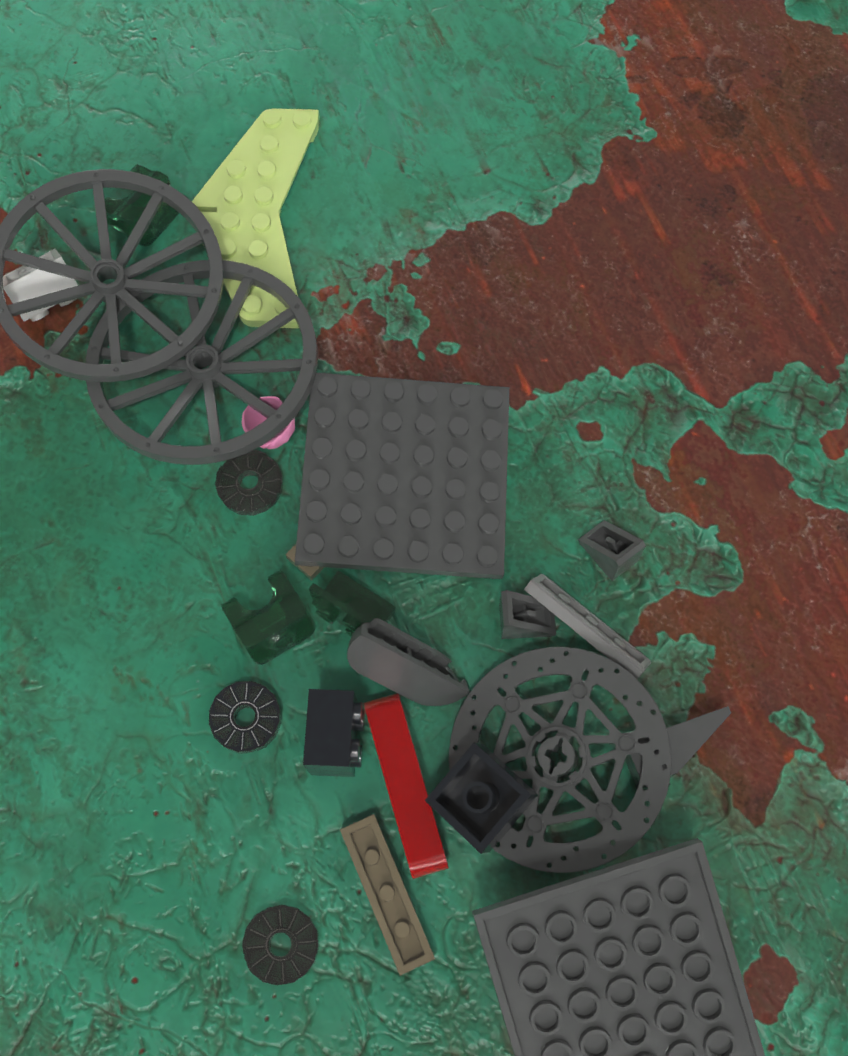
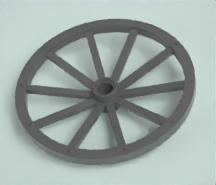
M117 169L86 170L65 175L29 193L19 201L0 224V324L11 341L26 356L58 374L93 382L126 381L152 374L171 365L189 352L204 336L218 311L223 291V263L214 231L194 203L175 188L155 178L132 171ZM103 188L129 189L152 196L116 261L113 260ZM93 189L101 260L96 261L46 205L65 195ZM162 202L177 210L195 229L196 233L125 268ZM37 212L90 271L17 252L9 248L22 226ZM201 243L205 247L210 266L208 286L132 279ZM5 261L86 283L7 305L3 289V269ZM107 279H115L110 284L103 283ZM128 291L205 298L193 322L180 336H177ZM93 294L48 350L33 341L13 318V316ZM119 298L169 344L151 355L122 363L116 299ZM102 301L105 302L111 364L83 363L59 356Z
M209 260L174 265L157 271L142 280L167 283L184 282V284L195 285L194 280L210 278ZM222 260L223 278L241 281L212 345H207L204 334L196 344V347L184 355L186 360L178 359L171 365L163 368L182 371L181 373L109 400L106 399L103 382L86 381L91 402L109 431L119 441L144 456L167 463L183 465H202L233 459L262 446L280 433L303 407L311 392L318 367L317 339L312 320L299 297L285 283L257 267ZM252 285L273 295L287 308L221 352ZM128 291L140 303L155 294ZM187 296L191 321L193 322L200 311L198 297ZM117 298L118 325H120L132 310ZM107 311L103 314L90 339L85 363L103 364L104 359L111 360L110 348H107L109 344ZM291 320H296L302 334L303 359L229 362ZM121 350L122 362L133 361L150 355ZM300 371L290 394L277 410L225 376V374ZM189 383L149 438L129 428L113 412ZM223 387L267 419L252 430L222 442L215 388ZM203 389L211 444L203 446H177L161 443L198 390Z

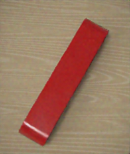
M396 693L363 703L412 879L448 869V863L432 808L425 801L428 794L399 694Z

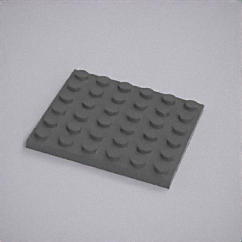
M316 373L309 401L295 565L503 579L510 387Z
M698 838L472 911L514 1056H765L703 842Z

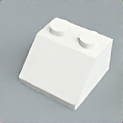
M56 249L39 257L65 264ZM24 265L3 275V289L13 304L78 286L75 279ZM76 299L59 303L61 307L68 305ZM55 305L20 314L23 321L31 319L34 322L48 315L49 311L47 309Z

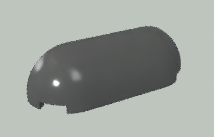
M374 619L370 623H363L351 636L347 648V659L350 666L359 674L418 704L426 706L447 705L462 699L470 693L465 679L459 682L456 675L448 667V664L452 661L447 656L383 620Z

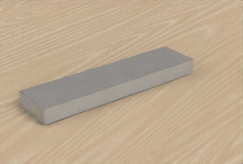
M540 574L530 580L524 588L527 593L598 651L622 666L636 679L651 664V660L544 574Z

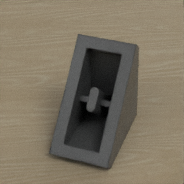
M605 520L578 539L581 546L611 581L637 563L646 547L642 539Z
M508 590L501 592L499 603L501 639L556 636L555 615L534 597Z

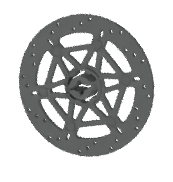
M548 647L524 652L504 661L487 673L475 685L461 706L454 723L449 747V769L453 768L474 742H479L486 719L493 708L499 705L506 712V717L493 754L504 764L525 757L527 770L513 772L521 779H532V789L538 794L523 813L526 817L523 829L517 831L511 827L499 841L500 847H497L496 844L493 848L496 852L517 864L539 871L555 873L578 872L596 868L616 859L632 848L647 833L661 811L667 796L672 767L671 747L666 725L658 706L645 687L630 672L612 660L594 652L569 647ZM588 670L589 673L587 679L583 681V674L585 671ZM550 675H567L572 677L568 691L524 700L516 693V688L519 685L532 679ZM594 686H601L621 702L636 726L634 731L621 733L590 699ZM500 688L506 692L507 695L505 697L499 693L498 690ZM628 696V699L624 700L623 697ZM557 701L564 702L553 723H548L532 709L533 706ZM574 702H577L579 707L576 727L571 728L563 725V721ZM642 702V705L638 706L637 703ZM587 710H591L609 730V735L583 734ZM652 710L656 711L655 715L651 714ZM521 713H525L541 726V729L533 736H530L519 717ZM515 725L526 746L503 755L502 752L511 726ZM558 732L555 737L548 739L547 735ZM574 737L581 746L578 750L580 758H583L579 772L575 771L579 757L576 749L573 747ZM643 738H649V739H650V741H649L648 743H643V744L638 743V740H640V739H643ZM541 743V746L538 749V756L535 757V749L537 745ZM615 744L616 748L592 758L589 745ZM560 748H562V753L567 756V760L565 763L558 762L557 766L554 767L555 762L550 759V754L552 752L558 753ZM656 750L659 751V754H658V755H655V754H654V752H655ZM641 754L642 772L639 786L628 808L624 812H620L612 804V799L626 756ZM614 759L616 763L607 790L603 791L592 774L591 768ZM538 761L540 766L544 770L543 777L540 776L539 772L536 769L537 767H539ZM667 765V769H662V766ZM568 776L570 779L563 783H559L562 777ZM583 779H587L599 800L596 804L576 790V786ZM643 786H647L648 789L644 791ZM541 787L553 790L554 793L544 812L539 814L537 810ZM564 792H568L585 806L583 811L557 816L553 815V811ZM646 801L650 802L649 806L645 805ZM595 817L603 826V830L599 834L577 842L550 843L544 840L548 825ZM645 818H649L648 823H645ZM614 820L620 824L622 828L620 831L613 826L612 822ZM533 836L532 845L528 847L529 837ZM612 840H615V845L611 844ZM576 846L579 848L577 852L574 850ZM603 854L607 855L606 859L602 858ZM564 855L566 856L565 861L562 860V856ZM548 863L552 864L551 868L548 867Z

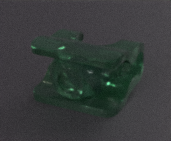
M138 164L130 170L160 180L169 186L171 185L168 176L159 171H151ZM133 191L128 197L116 200L106 197L105 207L108 225L129 238L152 196ZM162 202L139 245L150 246L176 218L179 212L167 203Z
M281 570L268 577L273 593L270 602L265 607L259 610H248L243 608L234 597L221 604L222 610L243 646L248 651L252 660L259 665L269 662L309 638L315 631L314 624L307 614L305 605Z

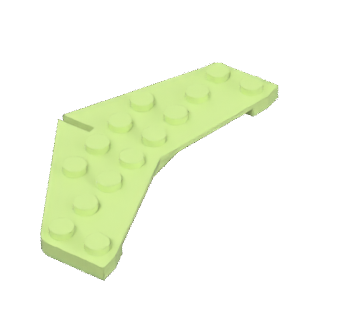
M272 108L260 114L192 200V203L196 205L211 225L220 247L222 260L244 263L266 271L285 283L297 295L280 221V213L310 142H314L317 135L320 116L319 110ZM223 278V285L232 301L241 281ZM252 285L240 310L239 317L247 326L261 327L287 308L273 295ZM293 319L281 328L299 327L296 320Z

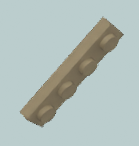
M373 814L340 829L399 975H403L434 960V954L375 815Z

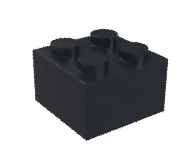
M309 689L303 765L310 775L354 777L355 767L361 768L363 747L360 745V739H357V731H364L365 709H363L362 702L357 701L354 691Z
M474 742L425 801L480 854L490 852L538 794L485 745Z

